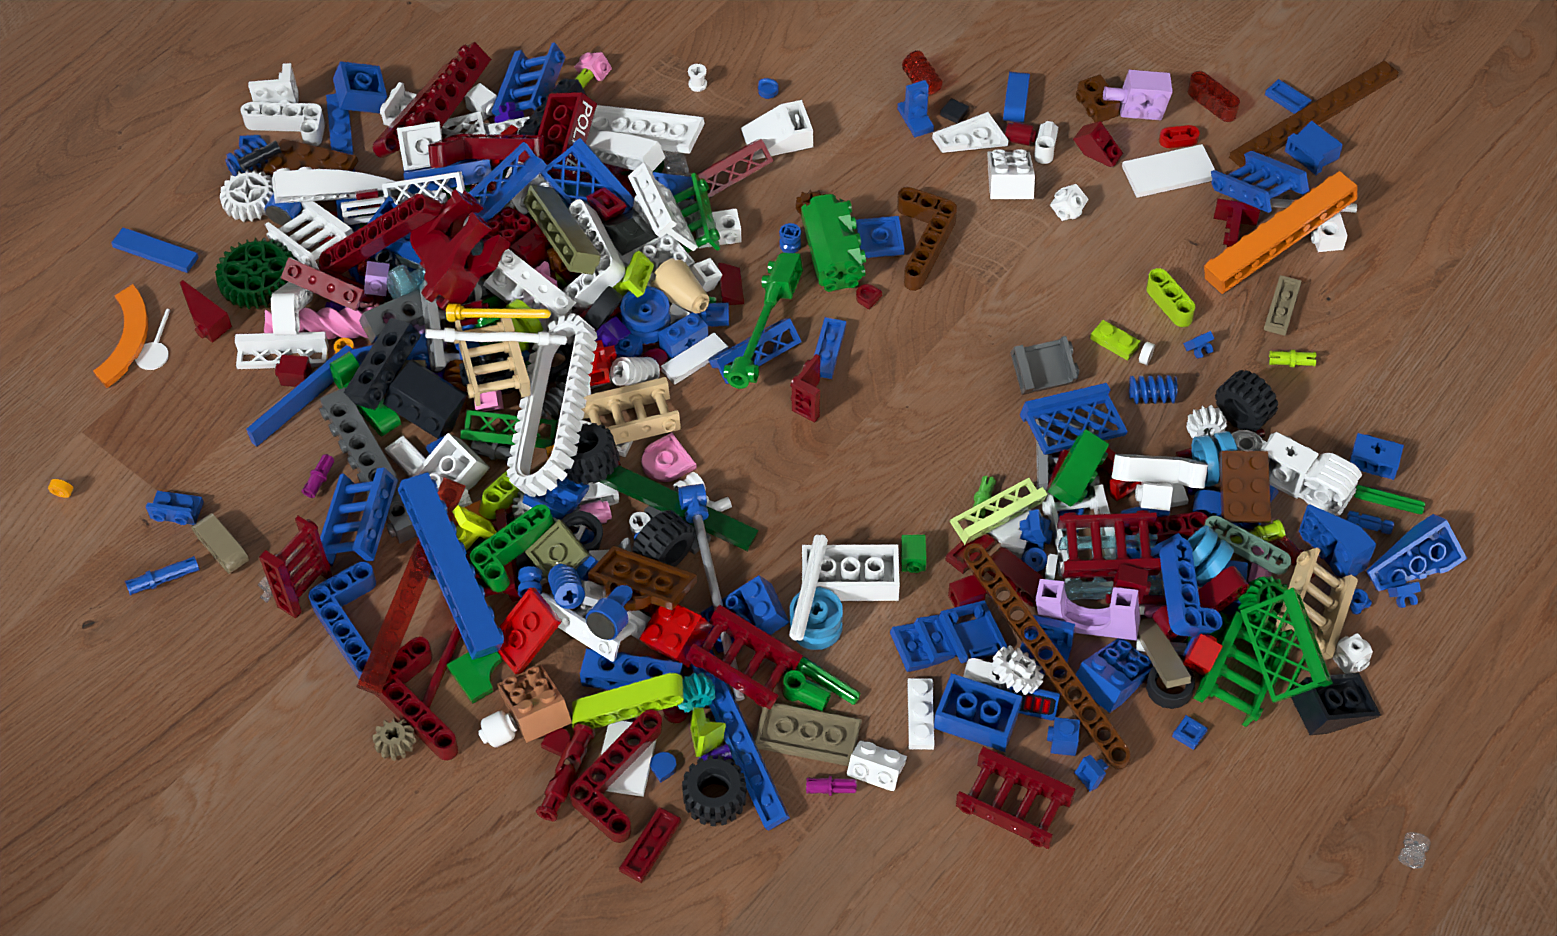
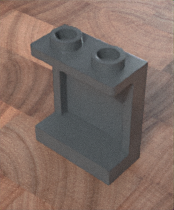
M1062 336L1059 340L1028 347L1023 345L1015 346L1010 352L1022 395L1073 384L1078 379L1079 367L1073 361V346L1067 340V336Z

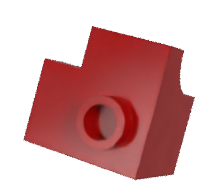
M602 340L595 341L597 347L595 351H592L595 354V358L590 363L593 365L592 373L588 374L591 377L590 386L609 383V372L613 362L617 359L614 345L604 347Z

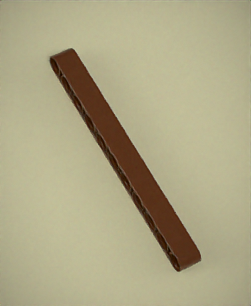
M977 543L968 545L964 550V558L976 579L1036 660L1037 664L1042 668L1073 714L1080 720L1081 725L1109 764L1116 769L1127 767L1130 762V751L1125 742L984 547ZM972 553H981L982 557L979 561L973 562L969 559ZM987 572H994L996 574L995 578L991 581L984 580L983 576ZM1001 591L1010 593L1007 600H999L997 595ZM1016 610L1024 613L1023 618L1020 620L1012 619L1011 615ZM1029 630H1035L1039 633L1038 637L1034 640L1027 639L1025 635ZM1043 650L1053 652L1052 657L1048 660L1041 659L1039 655ZM1057 670H1065L1067 672L1066 678L1063 680L1055 679L1054 673ZM1071 690H1079L1082 693L1081 697L1078 700H1071L1068 697ZM1086 710H1094L1097 714L1091 721L1085 720L1082 715ZM1101 730H1107L1111 733V737L1107 741H1101L1097 738V734ZM1117 750H1121L1126 754V758L1121 762L1112 759V754Z

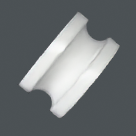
M636 512L630 517V530L633 534L640 532L646 523L650 521L649 515L644 512ZM642 521L644 525L639 526L637 522Z

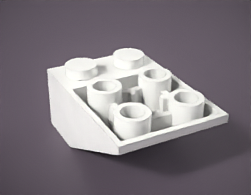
M802 100L781 104L741 128L746 144L762 138L771 156L813 147V129ZM761 149L754 152L752 160L765 158Z
M1001 149L987 152L990 198L1034 199L1035 173L1030 152L1022 149L1014 150V152H1005Z
M667 233L662 238L657 237L620 257L624 266L627 267L633 254L640 250L654 264L647 284L649 287H651V280L654 281L657 276L655 274L656 269L663 262L674 258L675 260L682 259L689 268L695 264L694 260L679 242Z

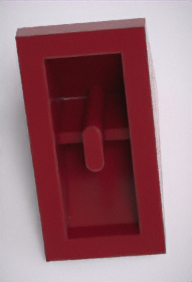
M605 187L586 197L590 206L597 212L602 223L623 214L626 208V204Z

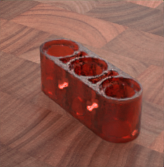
M1195 71L1191 74L1188 95L1222 121H1234L1240 104L1239 98L1207 73Z

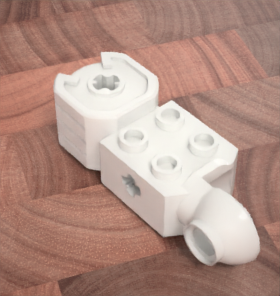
M1239 430L1231 434L1238 451H1268L1269 484L1296 499L1300 497L1307 504L1337 516L1341 515L1355 494V487L1362 473L1355 464L1334 453H1323L1318 457V453L1314 452L1311 448L1305 447L1278 432L1271 434L1267 442L1262 440L1255 432L1249 430Z

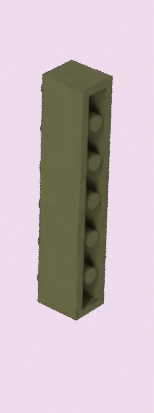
M530 184L523 204L567 269L571 272L593 275L600 263L601 257L595 246L554 188Z

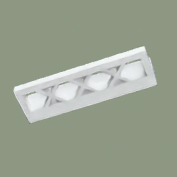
M299 332L298 335H274V333L235 335V344L238 350L237 369L275 368L276 364L280 363L282 354L291 355L292 353L309 357L313 353L322 352V359H311L309 357L311 367H321L328 361L329 343L325 332ZM253 354L256 356L251 361H243L244 355ZM269 354H276L278 356L273 361L265 359Z

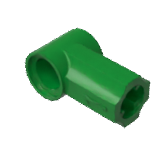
M797 670L789 671L784 676L782 694L787 700H799L820 711L825 710L832 695L831 690L805 679L804 674ZM790 684H795V685H797V686H799V687L793 688V687H791V686H789V685H790Z

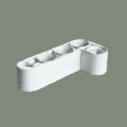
M248 102L241 107L244 124L249 130L301 131L304 144L318 146L322 142L325 120L322 108L318 104Z
M288 282L272 294L271 310L274 335L299 334V311L312 301L313 292Z
M1115 454L1112 478L1123 481L1178 483L1193 488H1205L1208 464L1182 457Z

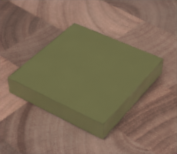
M558 520L525 551L537 568L542 570V574L547 580L550 570L555 565L560 563L566 564L576 570L591 556L562 520Z

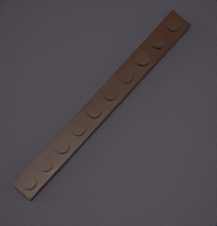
M1385 60L1231 151L1229 158L1241 168L1246 163L1244 154L1249 151H1254L1264 156L1272 154L1286 145L1290 135L1293 133L1298 135L1310 121L1317 125L1322 124L1395 80L1399 72Z

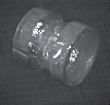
M1415 832L1406 833L1403 841L1404 848L1400 850L1398 859L1408 867L1422 868L1426 860L1424 854L1428 852L1431 842L1422 834Z

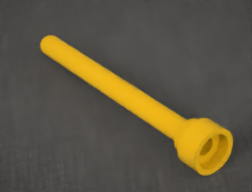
M448 304L446 308V318L449 322L463 320L464 318H549L551 315L548 309L464 308L460 304Z

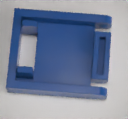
M985 600L941 611L939 619L960 663H966L971 658L981 659L993 656L1003 646L1007 648V644ZM974 614L976 618L957 624L958 618L961 616Z

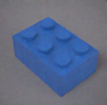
M951 673L935 714L934 729L1005 752L1020 713L1023 696Z

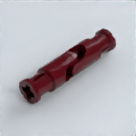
M576 724L574 726L572 739L566 743L556 766L555 775L545 789V798L541 806L536 809L537 815L545 820L552 822L557 820V812L560 805L565 802L570 792L572 781L575 779L587 754L586 748L588 743L595 736L594 730L586 725ZM567 759L571 764L567 765L564 762Z

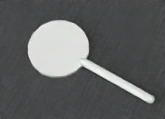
M170 309L165 311L154 342L144 344L141 353L135 359L137 365L142 369L154 370L160 368L168 360V350L163 344L159 343Z

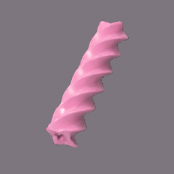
M329 307L322 308L318 312L309 308H302L299 311V332H325L327 339L337 337L355 339L360 336L368 338L359 319L363 312L375 307L365 308L361 312L359 310L354 311L348 307L339 312ZM265 309L264 333H274L272 313ZM383 319L384 322L387 324L389 319Z

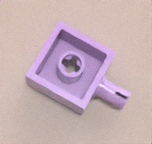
M1129 70L1123 88L1104 87L1103 100L1120 101L1121 117L1162 120L1173 92L1170 73Z

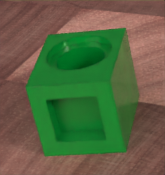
M902 535V572L918 573L926 571V535Z

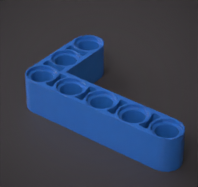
M359 562L314 586L309 592V599L314 613L360 682L365 685H371L369 676L378 666L377 660L342 609L344 605L368 593L376 586V578L372 566L367 562Z

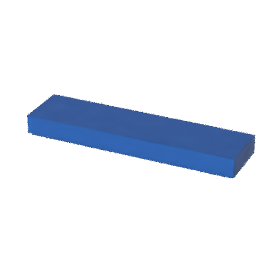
M122 228L111 242L113 248L185 273L190 271L199 258L196 252L126 228Z

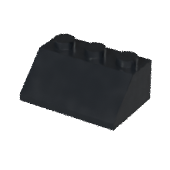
M410 360L391 383L383 404L439 439L452 432L468 394L416 361Z

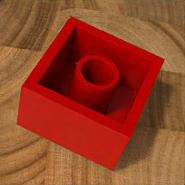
M679 604L673 610L658 606L639 639L651 649L678 663H683L684 666L689 668L691 661L686 659L688 652L693 644L701 647L713 625L701 615Z

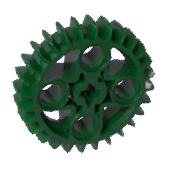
M255 237L253 242H249L246 239L245 244L238 242V247L234 248L231 246V252L225 251V257L219 258L220 263L216 264L217 270L215 271L216 282L222 296L227 301H231L233 305L238 304L240 308L247 305L249 310L252 306H256L259 310L261 305L267 308L268 304L271 303L272 294L288 283V281L281 279L288 258L294 259L291 251H288L287 246H282L281 242L275 244L273 239L269 242L266 241L265 237H263L262 241H258Z

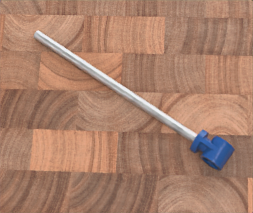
M703 484L680 486L678 488L680 506L682 510L688 509L684 514L686 521L694 523L715 611L718 605L723 606L703 523L709 516L708 509L706 508L705 487ZM722 632L720 637L724 654L726 655L732 645V641L728 634ZM735 658L730 666L738 670ZM733 688L736 701L745 699L743 693Z

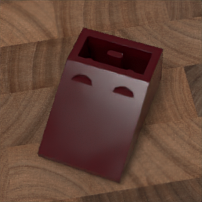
M507 206L485 223L492 229L483 237L485 240L498 234L511 243L509 250L533 269L540 266L544 261L547 262L549 260L546 250L553 247L535 220Z

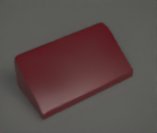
M718 263V269L722 273V277L719 280L722 303H728L729 305L744 304L740 268L725 263Z

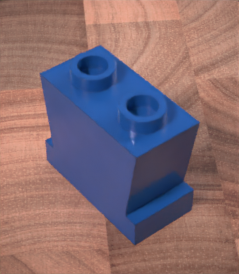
M1310 121L1298 135L1293 133L1288 137L1285 152L1313 174L1317 175L1322 171L1323 166L1339 159L1343 144L1324 131L1322 127Z

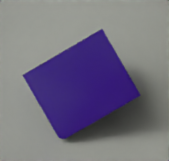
M614 317L597 330V339L594 341L602 340L604 347L613 345L615 347L622 339L628 337L631 332L617 317Z

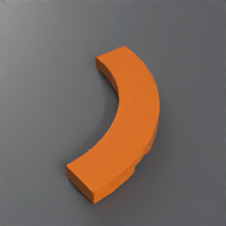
M133 284L115 295L116 301L122 307L124 314V328L121 339L107 360L93 370L95 376L106 388L117 382L129 370V365L134 359L138 358L147 338L148 316L146 306L139 291Z

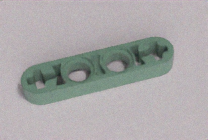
M1211 516L1206 520L1204 526H1218V529L1215 530L1218 534L1217 541L1222 539L1227 541L1234 548V553L1274 574L1282 575L1288 571L1291 557L1285 551L1219 516ZM1227 530L1226 537H1223L1222 535ZM1237 535L1241 537L1242 543H1233L1230 540V536ZM1254 546L1263 549L1264 554L1255 555L1251 548ZM1268 553H1270L1271 557H1269V560H1266ZM1279 559L1283 561L1280 566L1275 564Z

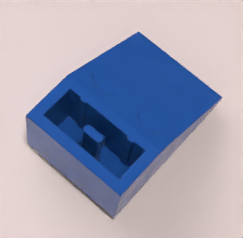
M1311 504L1307 505L1299 529L1303 540L1309 542L1313 548L1317 547L1320 549L1318 556L1324 559L1331 567L1333 573L1340 578L1348 575L1356 576L1366 570L1376 546L1372 538L1360 526Z
M760 575L722 599L723 607L769 635L790 623L773 585ZM713 605L700 613L708 622L714 613ZM720 636L714 644L718 653L724 651Z
M1117 638L1084 660L1076 676L1093 700L1111 713L1121 706L1148 678L1149 672L1154 665L1148 656L1137 651L1128 641Z

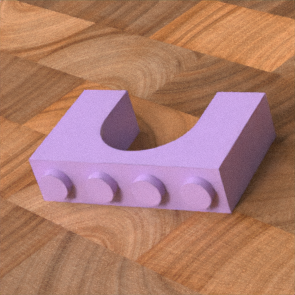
M1039 580L1036 596L1038 616L1074 623V633L1137 640L1140 624L1138 590L1113 587L1110 607L1090 609L1076 605L1067 598L1064 581Z

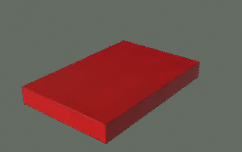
M530 587L499 626L504 635V643L497 652L517 675L525 670L562 622L536 588Z

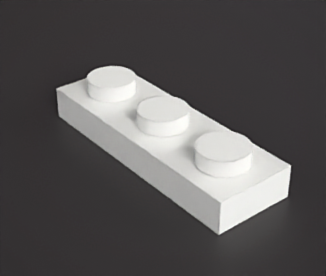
M908 679L909 749H934L932 679Z

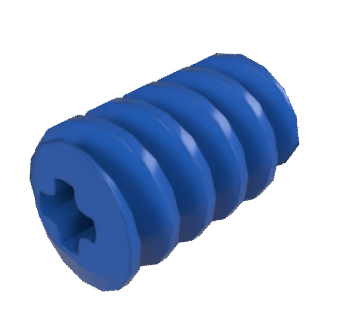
M257 138V144L252 141L249 142V147L246 145L242 146V151L239 149L234 150V155L232 153L227 154L225 162L233 176H238L239 171L242 174L246 172L240 168L237 162L238 158L254 152L253 149L255 148L260 149L267 145L262 138ZM258 163V164H256V166H257L258 168H260V167H261V164ZM253 166L248 168L251 172L254 171Z
M1149 375L1146 382L1143 376H1139L1137 382L1134 376H1130L1129 398L1130 400L1133 398L1135 404L1139 403L1140 398H1143L1145 404L1148 403L1149 398H1152L1153 403L1156 404L1158 397H1161L1163 404H1166L1168 397H1170L1172 404L1175 403L1177 398L1176 375L1174 380H1172L1170 375H1166L1164 381L1161 375H1157L1155 381L1152 375Z
M560 563L555 565L548 574V582L555 602L565 609L578 607L585 598V591L577 570L566 564Z

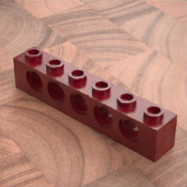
M476 42L469 45L464 44L457 50V57L449 61L447 64L448 69L437 77V84L428 89L426 92L428 96L416 105V112L407 117L405 120L407 124L404 127L440 122V128L443 127L492 60Z

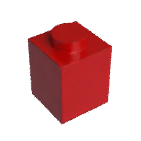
M1200 634L1194 638L1182 663L1204 676L1211 670L1223 646L1217 643V639L1213 636Z

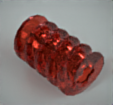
M916 50L905 57L902 69L910 78V81L917 83L926 80L929 85L928 96L937 93L941 89L943 81L939 78V75L935 72L930 62H928L923 52Z

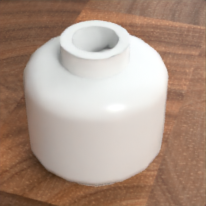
M497 711L482 719V729L478 732L484 744L489 743L492 747L497 748L513 740L515 731L518 729L510 713L506 714L503 711Z

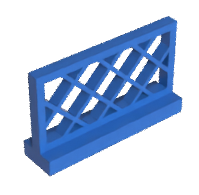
M581 138L576 140L569 149L540 172L542 177L554 188L569 207L573 203L572 200L580 199L587 201L586 197L578 196L579 186L591 187V194L594 193V188L605 187L626 204L624 213L633 209L634 198ZM571 153L578 160L577 167L565 165V158ZM552 168L562 169L561 179H552L547 172ZM565 170L577 171L576 181L564 180ZM580 171L589 172L592 176V183L579 182ZM564 184L576 186L575 196L567 195L563 191Z
M1107 383L1026 401L1020 412L1022 421L1028 422L1044 455L1059 452L1063 449H1071L1075 440L1072 441L1064 437L1066 430L1078 436L1085 430L1086 426H1089L1099 431L1096 436L1102 440L1125 436L1128 432L1108 395L1110 388ZM1105 403L1108 413L1106 414L1095 409V406ZM1083 409L1089 412L1087 419L1074 413L1075 410ZM1061 413L1069 417L1066 424L1055 419L1054 416ZM1093 414L1104 419L1103 424L1100 425L1089 420L1091 415ZM1040 418L1049 423L1047 427L1044 428L1040 425H1037L1035 419ZM1071 419L1084 424L1082 430L1069 425ZM1109 421L1115 424L1118 430L1113 431L1104 426ZM1054 424L1064 429L1062 434L1059 435L1048 430L1050 425ZM1045 436L1057 440L1058 443L1048 446L1044 438Z

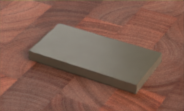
M774 703L770 710L766 707L762 709L755 743L757 748L849 766L851 754L857 745L862 719Z

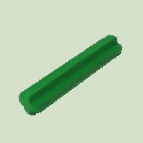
M1357 485L1354 497L1357 499L1416 514H1422L1425 508L1424 501L1362 485Z
M802 657L796 668L847 702L855 705L859 701L861 693L811 660Z

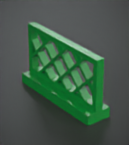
M1295 588L1285 590L1284 594L1240 610L1273 703L1320 686L1325 687L1333 684L1299 591ZM1284 601L1287 609L1283 617L1272 614L1271 612L1275 604ZM1256 611L1265 614L1259 627L1251 624L1249 614ZM1269 616L1281 621L1275 634L1264 630ZM1285 623L1293 626L1295 630L1291 641L1279 636ZM1262 632L1273 636L1267 650L1260 647L1258 643ZM1277 639L1289 644L1283 657L1272 652ZM1293 646L1302 650L1303 656L1299 664L1288 660ZM1270 655L1281 659L1276 673L1267 669L1266 663ZM1305 661H1306V664H1307L1308 668H1306V667L1303 666L1304 663H1305ZM1286 662L1297 666L1291 680L1280 675ZM1303 669L1310 672L1313 682L1301 685L1296 683V680ZM1278 678L1290 683L1286 692L1279 695L1276 694L1274 688Z

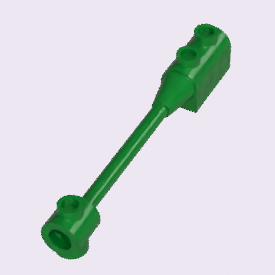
M781 253L777 256L776 261H769L768 273L770 275H763L762 288H765L764 307L743 357L735 358L732 365H725L724 378H727L728 383L734 388L744 389L749 383H756L758 381L759 367L754 365L751 359L772 308L775 307L781 298L792 299L803 273L801 256L798 253Z

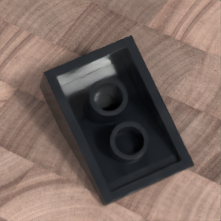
M1360 673L1330 675L1333 684L1325 687L1320 686L1291 697L1310 736L1329 734L1381 716ZM1305 677L1299 684L1306 685L1313 682L1312 677Z

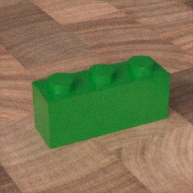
M1085 429L1077 436L1047 492L1070 507L1077 501L1081 503L1088 493L1085 488L1088 483L1091 484L1098 474L1095 471L1098 464L1102 465L1107 458L1108 453L1105 451L1109 444Z

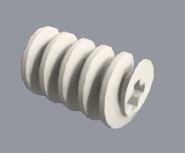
M620 357L613 362L610 375L614 384L629 386L658 379L660 368L656 360L651 357Z

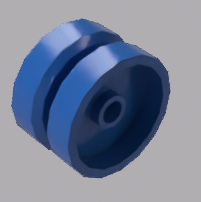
M649 286L646 287L644 294L638 298L631 291L627 292L623 297L620 305L621 320L631 332L630 334L642 337V344L658 342V332L671 325L668 297L661 290Z

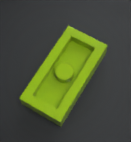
M1105 320L1100 322L1090 336V340L1127 361L1140 347L1141 342Z

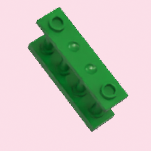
M696 173L691 174L693 186L673 197L676 203H679L696 194L697 202L680 211L684 218L700 211L701 218L687 226L691 233L702 227L704 228L705 235L695 239L698 248L710 243L717 251L720 249V234L715 228L707 194L709 187L705 179H700ZM685 245L682 246L687 253L692 251Z
M1237 611L1224 629L1219 640V644L1223 647L1211 670L1203 676L1194 699L1203 703L1208 696L1219 698L1246 713L1242 725L1247 727L1253 720L1256 722L1261 716L1263 708L1260 706L1268 688L1264 677H1262L1258 685L1227 668L1228 665L1225 664L1226 658L1233 657L1262 673L1258 660L1238 650L1236 645L1233 644L1235 638L1239 639V637L1251 643L1248 631L1242 625L1243 617ZM1259 638V646L1267 650L1270 643ZM1281 641L1277 646H1274L1272 652L1283 657L1288 643ZM1272 656L1269 664L1266 665L1267 669L1275 673L1281 659ZM1223 676L1254 693L1255 696L1251 705L1219 688V684L1216 683L1217 678Z

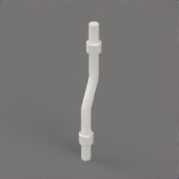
M445 328L444 330L426 329L425 333L426 338L444 339V342H454V340L474 342L519 341L537 343V345L547 346L548 344L566 345V336L549 335L548 332H538V334L522 332L477 333Z

